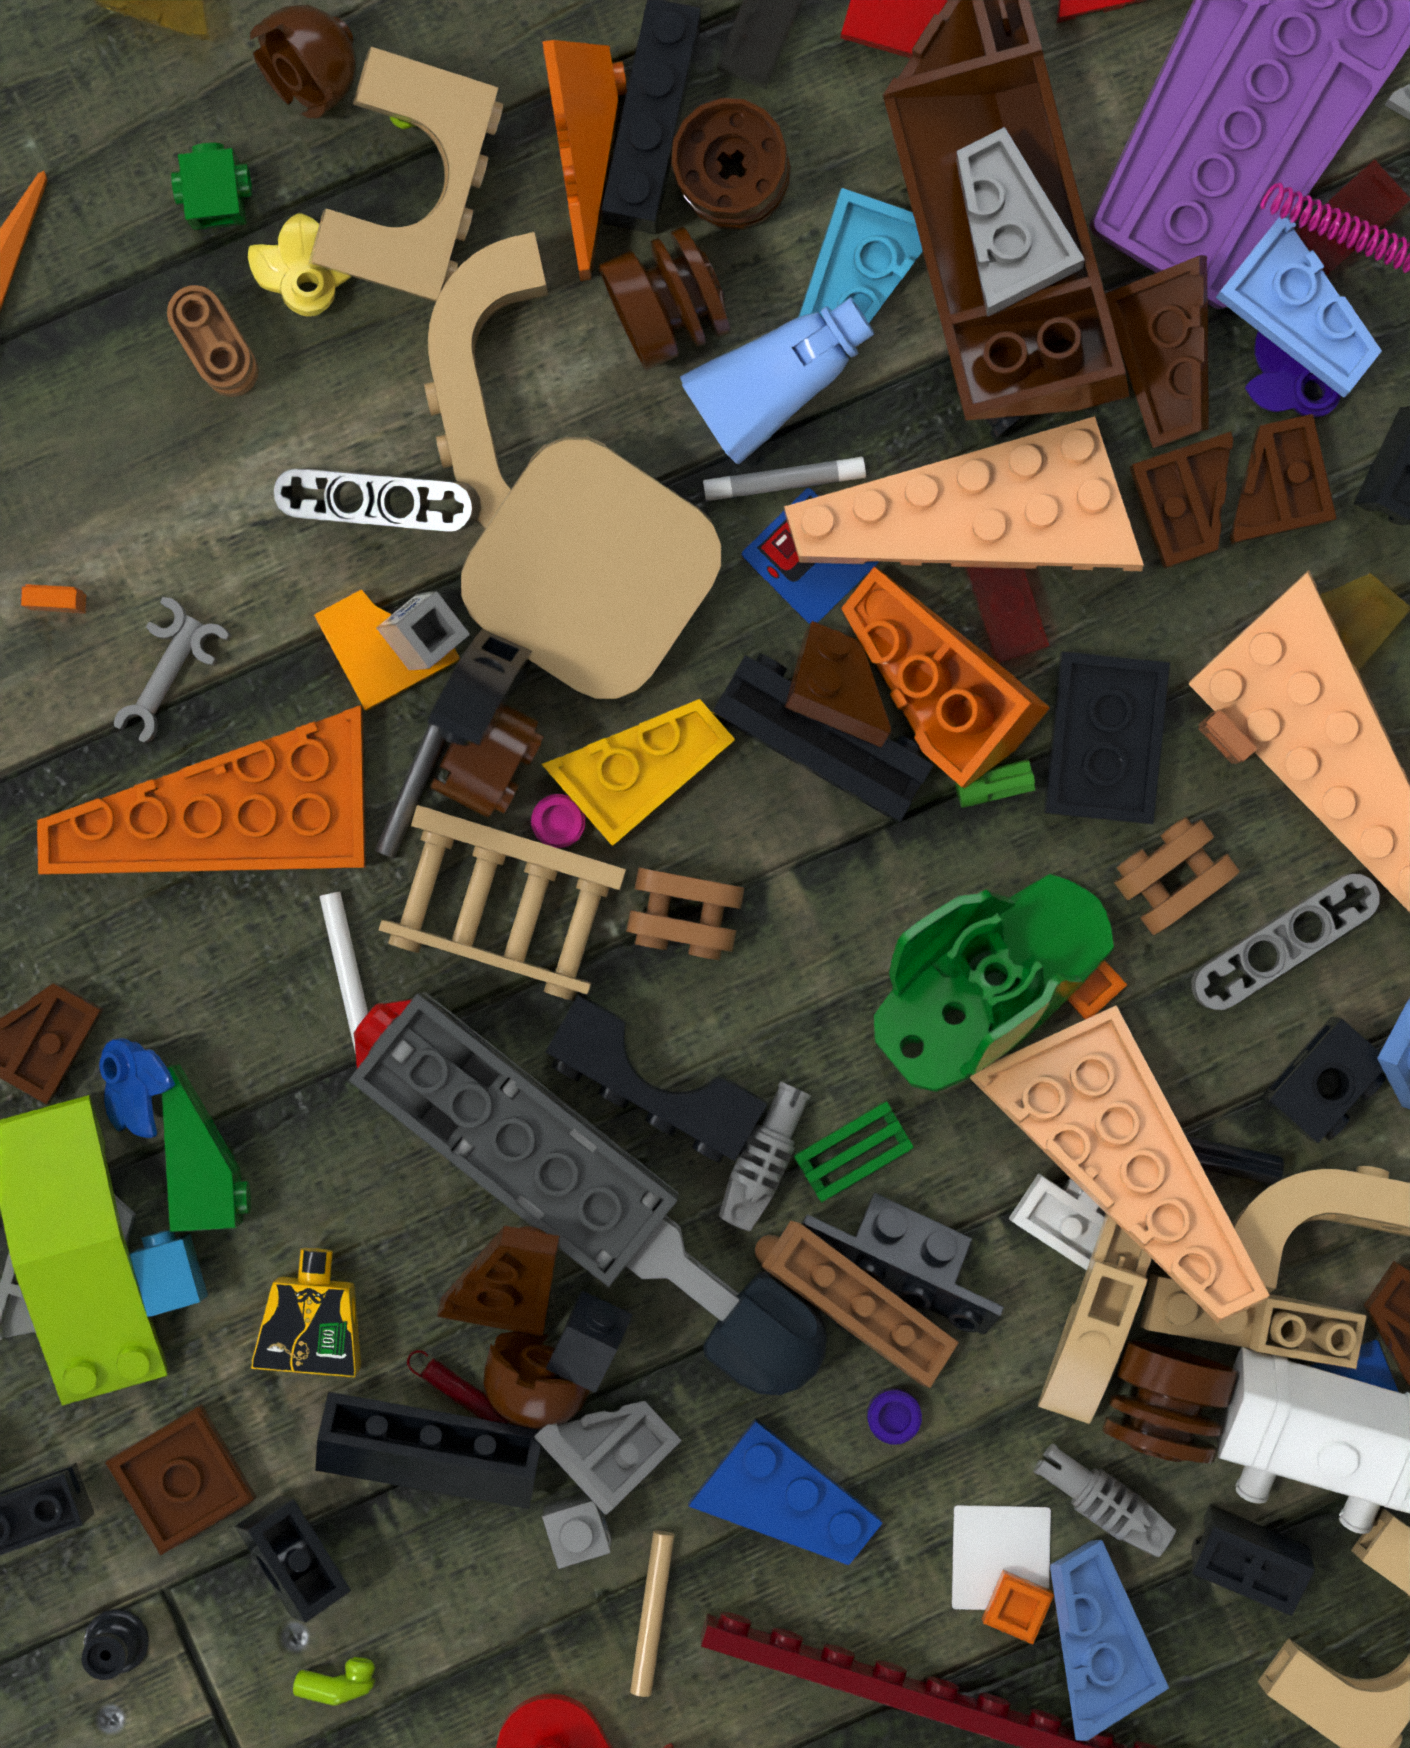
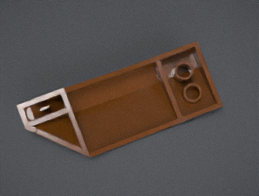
M948 0L939 15L934 14L912 48V57L900 76L893 78L884 92L883 98L965 419L968 421L1078 411L1130 397L1126 371L1084 217L1030 1ZM1005 127L1085 260L1083 269L987 317L956 157L958 150Z

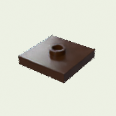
M202 1404L105 1462L160 1556L252 1502L257 1497Z

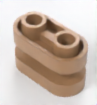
M192 285L177 291L168 304V321L200 376L214 391L223 396L237 397L247 393L257 381L259 373L258 362L227 309L217 296L205 287Z
M1187 817L1182 818L1160 835L1165 842L1164 845L1149 856L1141 849L1116 867L1122 876L1114 884L1125 899L1129 900L1141 892L1152 906L1140 916V919L1152 935L1159 933L1181 918L1240 872L1228 854L1212 861L1202 848L1214 837L1202 819L1191 824ZM1185 860L1195 875L1169 894L1159 879Z
M638 868L634 889L650 892L646 913L630 910L626 932L637 934L636 945L667 950L668 941H676L690 944L689 955L720 960L722 950L733 952L737 930L721 927L725 906L741 909L745 888ZM671 896L703 902L700 923L668 917Z

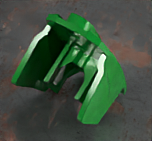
M1048 874L1011 897L1002 896L985 889L977 894L958 896L907 929L896 943L889 970V977L893 986L892 991L874 1014L876 1045L911 1087L938 1092L958 1084L987 1068L1043 1024L1081 987L1114 950L1112 928L1101 901L1091 892L1074 882ZM951 1010H960L964 1013L965 1019L960 1024L952 1025L945 1021V1016ZM920 1042L924 1044L923 1053L920 1056L908 1058L903 1055V1049L906 1045L910 1043L919 1044Z

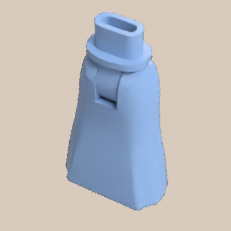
M849 298L833 310L828 306L821 309L822 316L819 312L795 318L777 329L680 376L686 393L725 453L736 464L743 462L766 442L794 413L834 381L848 363L849 358L847 355L850 357L858 355L856 347L875 334L852 298Z

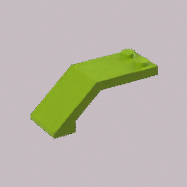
M90 1095L1 1119V1215L12 1266L61 1405L167 1376V1363L151 1316L147 1317L123 1236L105 1156V1139Z

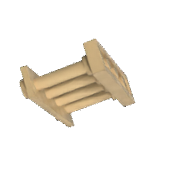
M417 805L411 826L423 829L420 840L425 841L401 922L397 923L387 919L381 920L379 931L391 934L388 944L419 953L422 944L545 981L546 985L543 992L571 1001H575L577 992L589 994L592 983L578 979L576 976L601 896L607 898L610 887L621 890L627 870ZM455 839L475 845L472 856L477 857L453 937L448 939L422 931L421 927L446 848L452 849ZM507 855L526 861L524 872L529 873L503 956L474 947L473 943L497 865H503ZM559 871L578 877L576 888L580 889V893L556 971H552L524 961L549 880L555 881Z

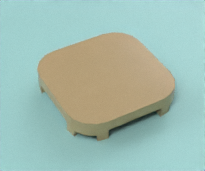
M587 436L564 437L547 445L544 444L530 458V462L473 548L469 550L461 572V597L470 617L484 630L531 650L530 661L574 690L595 699H617L637 691L653 675L713 586L720 570L721 543L712 521L697 505L694 506L608 448L606 444Z

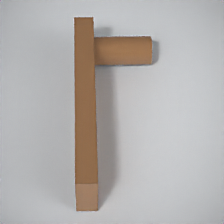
M790 1221L780 1237L765 1235L756 1244L755 1256L762 1265L761 1267L920 1385L931 1388L958 1345V1341L801 1223Z

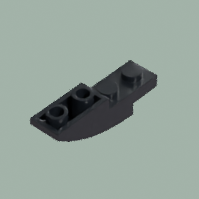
M482 629L457 664L432 709L427 723L440 728L438 731L439 735L452 743L469 746L472 742L480 745L499 722L506 702L525 680L532 661L529 660L532 651Z

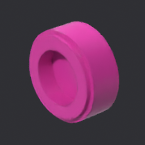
M563 794L549 795L540 800L531 816V826L535 836L543 844L555 848H565L577 842L582 836L586 824L585 814L569 796Z

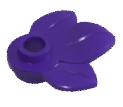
M1258 331L1254 344V355L1262 374L1257 375L1245 386V390L1251 399L1259 407L1271 412L1294 409L1302 416L1313 414L1314 418L1330 413L1339 403L1341 395ZM1313 382L1320 386L1322 390L1320 400L1314 401L1307 398L1304 392L1306 383Z

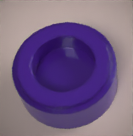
M887 1388L878 1392L871 1399L867 1408V1421L872 1433L879 1440L887 1444L896 1445L909 1441L917 1434L921 1426L922 1414L918 1402L909 1392L900 1388Z

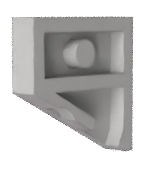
M646 1401L622 1406L614 1412L600 1411L588 1414L580 1420L559 1426L557 1424H547L534 1436L605 1515L614 1509L682 1441Z

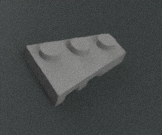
M1005 127L957 151L956 162L987 317L1083 269L1085 260Z

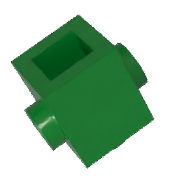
M215 142L197 144L192 146V153L178 154L180 171L171 173L173 196L176 205L184 204L185 220L193 230L247 224L244 197L252 196V181L248 163L240 164V160L232 148L224 149V144Z

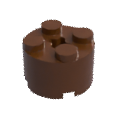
M505 705L499 722L480 745L472 742L469 746L451 743L439 766L449 771L444 783L434 778L430 788L489 818L494 809L504 814L519 786L511 781L519 762L530 765L544 738L543 735L535 732L538 721Z

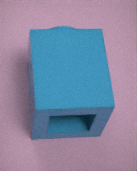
M170 1229L142 1237L144 1247L138 1248L129 1254L147 1317L199 1303L208 1296L191 1234L176 1238L174 1232H170Z

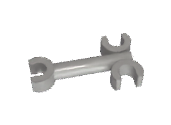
M163 597L160 603L173 611L174 622L167 628H161L152 622H148L146 628L151 634L161 639L172 640L136 704L122 708L118 711L114 720V726L123 730L131 717L140 715L145 722V727L138 740L143 743H149L157 734L158 723L154 714L191 649L199 661L215 666L218 660L205 652L203 647L205 639L211 635H217L226 641H229L231 638V634L225 628L218 624L209 623L204 625L188 616L180 603Z

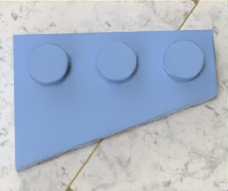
M1288 214L1284 219H1281L1279 216L1216 298L1344 398L1382 350L1346 297H1340L1322 271L1324 265L1314 250L1309 252L1294 230L1296 224H1290V215Z

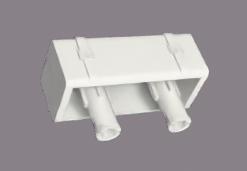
M1244 1347L1240 1348L1233 1365L1238 1374L1229 1407L1217 1408L1216 1418L1217 1423L1223 1427L1222 1435L1217 1437L1218 1458L1244 1465L1242 1474L1235 1485L1236 1492L1242 1498L1252 1503H1265L1269 1498V1492L1276 1475L1347 1495L1348 1498L1344 1508L1339 1513V1520L1344 1527L1355 1533L1366 1534L1372 1530L1373 1522L1381 1505L1410 1514V1393L1402 1394L1288 1361V1358L1284 1356H1271Z

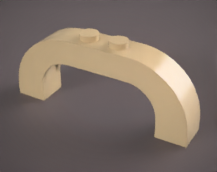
M535 232L495 242L476 252L463 262L451 275L440 292L429 324L428 354L434 382L426 383L424 387L431 416L438 414L442 416L445 435L436 436L443 469L453 467L456 481L468 483L476 490L481 502V511L477 521L484 530L511 489L501 476L476 366V343L483 326L498 310L516 302L549 295Z
M1358 1166L1356 1172L1339 1169L1305 1171L1282 1179L1268 1187L1237 1215L1232 1225L1268 1293H1270L1277 1286L1281 1255L1285 1242L1292 1231L1301 1224L1317 1220H1327L1410 1237V1182L1389 1179V1171L1370 1166Z

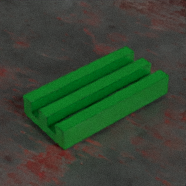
M885 1100L793 1154L822 1203L912 1150L914 1146ZM883 1116L888 1125L813 1168L809 1159ZM895 1136L898 1141L895 1145L824 1186L821 1182V1177L889 1137Z

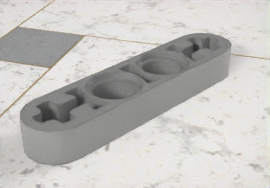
M1345 874L1337 877L1201 965L1195 971L1191 982V990L1195 999L1202 1006L1214 1010H1225L1236 1005L1369 919L1376 912L1380 902V893L1376 884L1369 877L1362 874ZM1347 884L1352 889L1363 888L1365 895L1360 899V904L1363 908L1358 912L1354 907H1347L1334 914L1342 922L1335 928L1331 914L1319 904V901L1326 897L1327 905L1334 906L1346 897L1343 887ZM1306 911L1315 913L1322 923L1320 936L1310 943L1300 941L1293 930L1296 917ZM1261 940L1271 943L1277 952L1275 965L1265 972L1256 971L1248 961L1250 947ZM1236 955V961L1240 970L1252 980L1251 983L1244 987L1243 979L1237 977L1224 987L1228 994L1224 999H1221L1218 995L1207 996L1204 991L1210 985L1207 975L1213 971L1217 976H1225L1236 968L1228 960Z

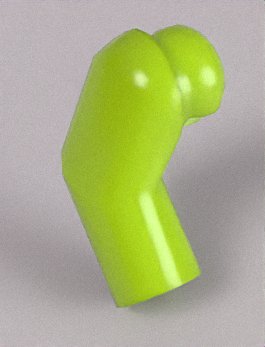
M353 1657L345 1663V1674L336 1677L301 1669L296 1675L293 1693L296 1697L337 1706L370 1692L376 1682L372 1678L375 1666L370 1659Z

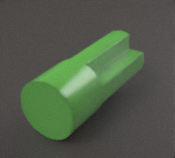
M1027 759L991 768L966 788H962L956 782L955 786L961 808L1035 791V780L1030 762Z

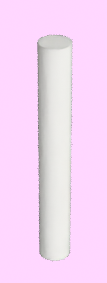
M339 891L319 897L355 1050L353 1032L368 1014L343 900Z

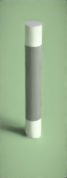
M862 456L703 480L706 501L862 479L866 478V471Z

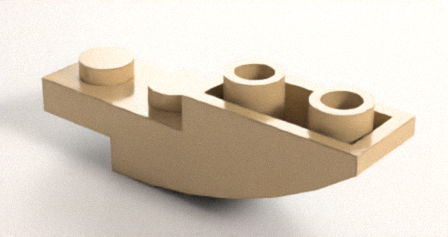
M1107 1214L1098 1235L1076 1303H1072L1038 1402V1407L1088 1424L1091 1423L1125 1344L1148 1281L1146 1274L1152 1259Z
M1151 1273L1140 1327L1154 1332L1246 1347L1261 1353L1356 1369L1366 1315L1269 1294L1270 1296L1266 1301L1217 1323L1171 1277Z

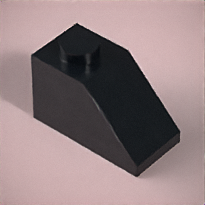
M581 1291L546 1370L596 1393L619 1348L632 1314L587 1292Z

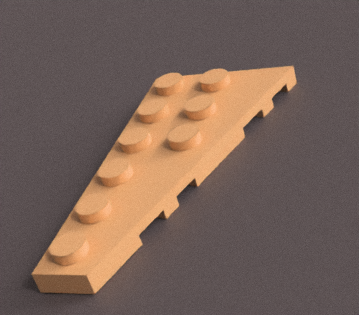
M1095 416L784 507L785 516L800 563L865 564L867 561L901 562V565L921 566L922 563H951L952 567L1036 569L1037 566H1072V570H1093V567L1123 568V571H1142L1144 567Z
M1308 570L1200 670L1188 684L1214 711L1220 709L1255 745L1257 748L1255 753L1410 912V781L1397 759L1384 726L1355 665L1352 664L1341 641L1338 629L1322 601L1310 570Z
M1117 1006L1111 1007L996 1060L987 1068L970 1077L1015 1124L1217 1323L1269 1298L1270 1295Z

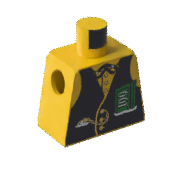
M301 1248L298 1278L278 1277L273 1282L252 1358L251 1369L356 1377L361 1368L355 1287L354 1283L330 1281L333 1251L319 1248Z

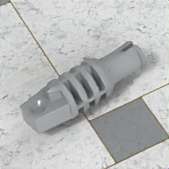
M781 1081L762 1126L756 1124L742 1148L731 1172L719 1213L721 1219L746 1231L753 1229L776 1192L795 1150V1147H793L795 1141L791 1140V1137L808 1100L810 1101L812 1096Z
M1054 1443L1045 1450L1043 1456L1057 1467L1055 1468L1045 1460H1039L1033 1472L1072 1497L1071 1504L1074 1505L1076 1511L1117 1540H1122L1152 1556L1160 1557L1172 1541L1176 1530L1144 1498L1103 1469L1098 1470L1094 1468L1091 1471L1058 1449V1446Z

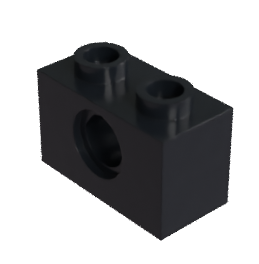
M1330 1017L1260 1097L1308 1140L1319 1143L1325 1137L1330 1141L1349 1122L1350 1116L1346 1112L1357 1099L1361 1097L1363 1100H1367L1384 1083L1386 1076L1382 1073L1383 1069L1377 1059L1380 1052L1342 1018ZM1334 1068L1341 1079L1340 1088L1335 1095L1323 1098L1317 1089V1079L1324 1070Z
M279 1495L234 1526L292 1618L306 1623L351 1591L293 1498Z

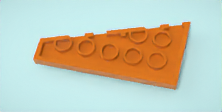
M363 706L353 707L337 715L308 723L292 731L249 744L182 768L177 772L157 779H151L104 798H98L37 820L38 874L366 868Z

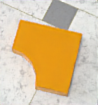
M361 589L314 614L366 711L460 661V656L456 649L453 648L430 669L409 671L376 629L392 614L375 606Z

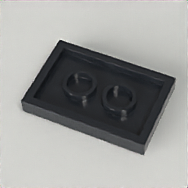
M1065 651L1060 653L1043 814L1148 825L1154 824L1170 662Z

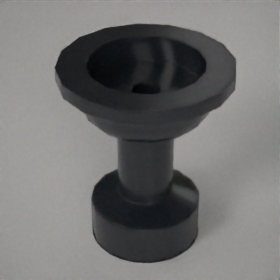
M118 1608L106 1610L96 1616L87 1627L84 1637L85 1647L81 1659L85 1671L95 1679L109 1680L118 1674L129 1672L137 1667L147 1654L149 1645L148 1631L142 1620L132 1612Z

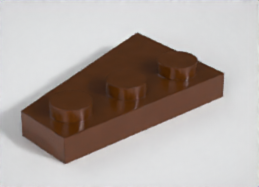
M1199 255L1105 293L1115 334L1153 448H1161L1209 430L1207 255Z
M504 1226L441 1297L437 1317L543 1337L560 1236L547 1234L536 1227L525 1226L515 1228Z

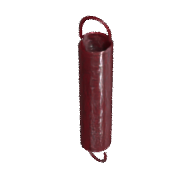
M416 1350L408 1356L407 1365L414 1374L422 1377L433 1387L435 1386L437 1390L442 1391L448 1398L450 1397L453 1401L455 1400L457 1404L462 1405L468 1412L470 1411L475 1414L479 1419L508 1424L509 1420L505 1419L495 1410L484 1392L479 1391L477 1387L475 1388L464 1378L459 1377L453 1370L451 1371L444 1364L433 1358L423 1372L419 1374L410 1366L411 1356L415 1353H422L426 1357L429 1355L422 1350Z

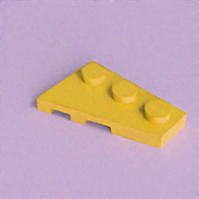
M698 699L615 735L591 743L574 752L545 762L542 766L607 841L614 846L731 745L735 739L701 699Z

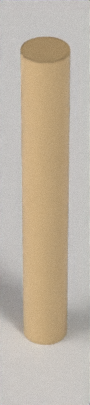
M653 1531L630 1693L636 1696L649 1697L652 1695L675 1536L674 1533L667 1531Z

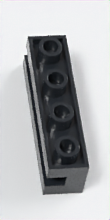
M759 653L756 660L745 655L725 692L712 711L714 716L895 822H900L911 805L917 790L933 767L932 763L924 759L925 754L919 745L899 735L896 742L887 738L882 747H879L786 708L785 705L791 686V681L783 677L787 668L762 653Z
M76 1463L0 1490V1556L82 1526L94 1514Z

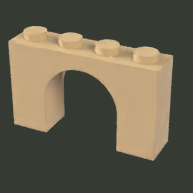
M371 47L366 55L353 105L409 122L423 130L435 143L441 155L444 166L443 189L438 202L430 213L417 223L405 227H386L330 209L323 210L309 263L430 301H437L444 285L458 268V262L450 260L455 239L465 241L470 227L473 209L466 208L465 204L470 187L480 188L485 174L488 156L481 155L480 151L485 134L495 135L501 118L503 103L495 101L499 87Z
M1381 1507L1373 1522L1372 1530L1369 1533L1362 1534L1351 1551L1365 1564L1405 1591L1410 1598V1526L1384 1507ZM1288 1638L1258 1680L1259 1685L1269 1697L1341 1748H1399L1403 1738L1400 1733L1410 1721V1653L1396 1669L1386 1675L1373 1679H1355L1334 1671Z

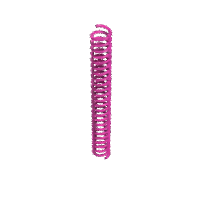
M1281 182L1271 186L1264 195L1260 205L1261 210L1265 209L1266 203L1273 191L1279 188V193L1270 207V213L1274 215L1281 207L1284 194L1289 192V197L1280 210L1279 215L1281 219L1288 216L1294 198L1296 196L1299 197L1298 202L1290 213V224L1296 222L1301 213L1303 203L1307 200L1308 205L1299 219L1300 228L1308 223L1313 206L1317 204L1318 209L1313 214L1308 225L1309 232L1317 228L1322 211L1327 209V214L1318 227L1317 232L1319 236L1326 233L1332 215L1336 213L1337 217L1332 222L1327 233L1328 240L1334 239L1340 228L1341 219L1346 217V222L1337 235L1338 245L1347 238V249L1353 247L1356 243L1355 249L1358 253L1366 246V257L1371 256L1375 251L1374 258L1376 261L1384 256L1385 265L1393 261L1394 269L1400 268L1403 264L1404 274L1410 271V253L1406 257L1410 242L1407 243L1405 237L1398 238L1395 233L1388 235L1386 229L1379 230L1377 225L1369 226L1367 220L1360 222L1357 216L1350 217L1348 212L1341 214L1339 208L1331 209L1329 204L1322 205L1319 199L1312 201L1310 195L1303 197L1301 191L1293 193L1291 187L1284 188ZM1353 221H1355V222H1356V226L1352 229V231L1350 232V234H1349V236H1348V233H1349L1350 227H1351V223H1352ZM1364 225L1365 230L1358 239L1360 227ZM1375 230V234L1368 242L1370 231ZM1384 234V238L1377 247L1379 236ZM1393 238L1394 242L1387 250L1389 239ZM1402 242L1403 246L1397 253L1398 244Z

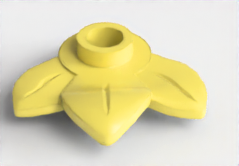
M298 213L289 218L283 225L278 236V245H251L248 249V262L254 279L262 288L282 294L285 304L292 311L302 316L310 317L325 311L335 298V288L352 276L309 263L319 223L307 215ZM311 282L317 284V288L311 292H304L299 289V285Z

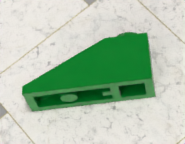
M180 1064L168 1065L166 1067L175 1083L172 1089L162 1093L170 1232L236 1228L243 1223V1214H250L251 1211L250 1184L248 1181L241 1182L240 1167Z

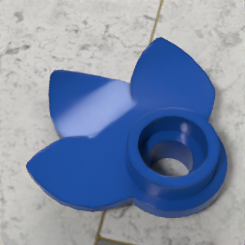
M124 1038L111 1040L104 1046L99 1063L100 1073L106 1081L104 1103L107 1116L117 1132L123 1131L127 1127L137 1136L145 1138L156 1137L157 1129L154 1121L151 1096L162 1094L172 1089L175 1085L173 1078L163 1061L153 1050H145L139 1043L130 1042Z

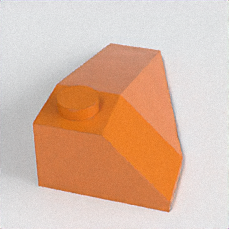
M560 40L542 41L580 281L591 280L602 217V206L619 116L617 96L627 94L623 61L612 63L610 46Z
M874 566L841 608L869 659L877 665L892 692L890 696L895 705L906 716L916 734L914 738L922 752L962 788L968 787L1014 752L1050 709L1048 705L1010 672L878 567Z

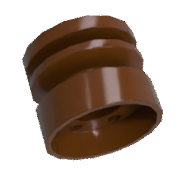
M720 98L702 104L683 120L673 140L671 164L686 203L700 219L720 229L743 230L763 223L780 208L789 190L791 164L780 127L765 109L745 99ZM741 160L745 175L742 178L731 175L725 180L726 175L722 166L726 162L735 166Z
M684 227L671 232V239L677 257L671 259L659 238L651 241L652 256L656 267L646 271L641 261L632 251H628L599 265L603 282L638 359L646 371L678 357V346L674 331L683 327L697 347L704 345L706 340L699 319L705 317L717 338L730 333V325L725 309V296L716 273L705 252L695 244Z
M1126 1340L1117 1375L1127 1383L1138 1387L1139 1390L1137 1396L1125 1394L1111 1396L1109 1404L1113 1408L1132 1416L1131 1418L1107 1416L1105 1417L1102 1430L1105 1434L1126 1443L1130 1448L1149 1456L1173 1462L1213 1463L1215 1462L1218 1449L1213 1444L1195 1437V1435L1218 1437L1222 1435L1223 1427L1216 1421L1202 1415L1203 1406L1214 1408L1229 1407L1238 1372L1225 1364L1182 1350L1144 1341Z

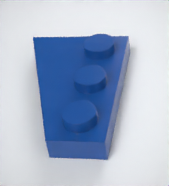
M756 1418L688 1502V1506L846 1565L851 1564L883 1523L880 1517Z

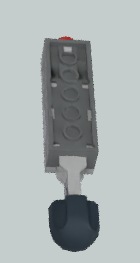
M417 993L413 999L377 1003L353 1032L357 1070L350 1077L349 1081L532 1227L539 1228L547 1234L560 1236L558 1247L606 1286L609 1287L625 1266L641 1279L668 1278L719 1319L705 1340L703 1346L704 1356L738 1384L758 1394L782 1395L798 1390L817 1374L826 1355L827 1333L821 1314L810 1302L768 1271L758 1273L738 1293L687 1253L684 1247L681 1227L666 1215L678 1200L679 1193L428 993Z

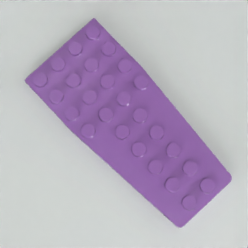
M1193 0L1090 220L1089 226L1092 234L1156 273L1196 256L1207 255L1208 304L1216 309L1227 307L1216 296L1279 218L1280 210L1289 197V192L1284 194L1281 207L1274 215H1271L1270 207L1279 193V188L1273 191L1266 203L1265 209L1261 210L1260 205L1264 195L1271 186L1280 182L1284 188L1291 187L1293 193L1301 191L1303 197L1309 194L1409 48L1410 0ZM1296 196V197L1294 198V200H1293V204H1292L1291 210H1290V212H1289V215H1290V213H1291L1293 207L1295 206V204H1296V203L1298 202V200H1299V197H1298V196Z

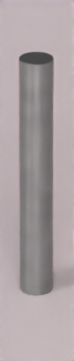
M431 724L427 727L375 848V851L393 859L396 857L446 740L439 735L438 731L440 728Z

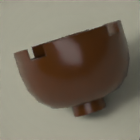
M310 5L285 6L271 13L255 25L250 32V40L258 37L260 48L254 51L253 55L266 81L286 104L289 105L293 102V97H295L302 105L306 106L307 109L301 115L307 118L319 119L332 109L351 89L356 77V55L352 45L354 38L349 27L336 16L331 17L328 13Z
M515 1331L506 1332L496 1337L494 1346L490 1345L483 1381L486 1395L495 1410L505 1419L509 1420L512 1425L540 1430L547 1424H557V1426L565 1424L583 1408L590 1390L546 1370L555 1349L542 1345L549 1336L548 1334L543 1333V1337Z

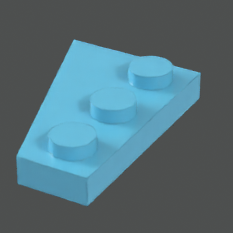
M841 188L798 317L819 312L822 316L821 309L828 306L833 310L849 298H852L868 323H870L923 251L913 212Z

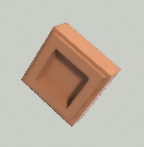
M1220 709L1211 712L1198 724V729L1231 764L1244 762L1257 750L1255 745Z

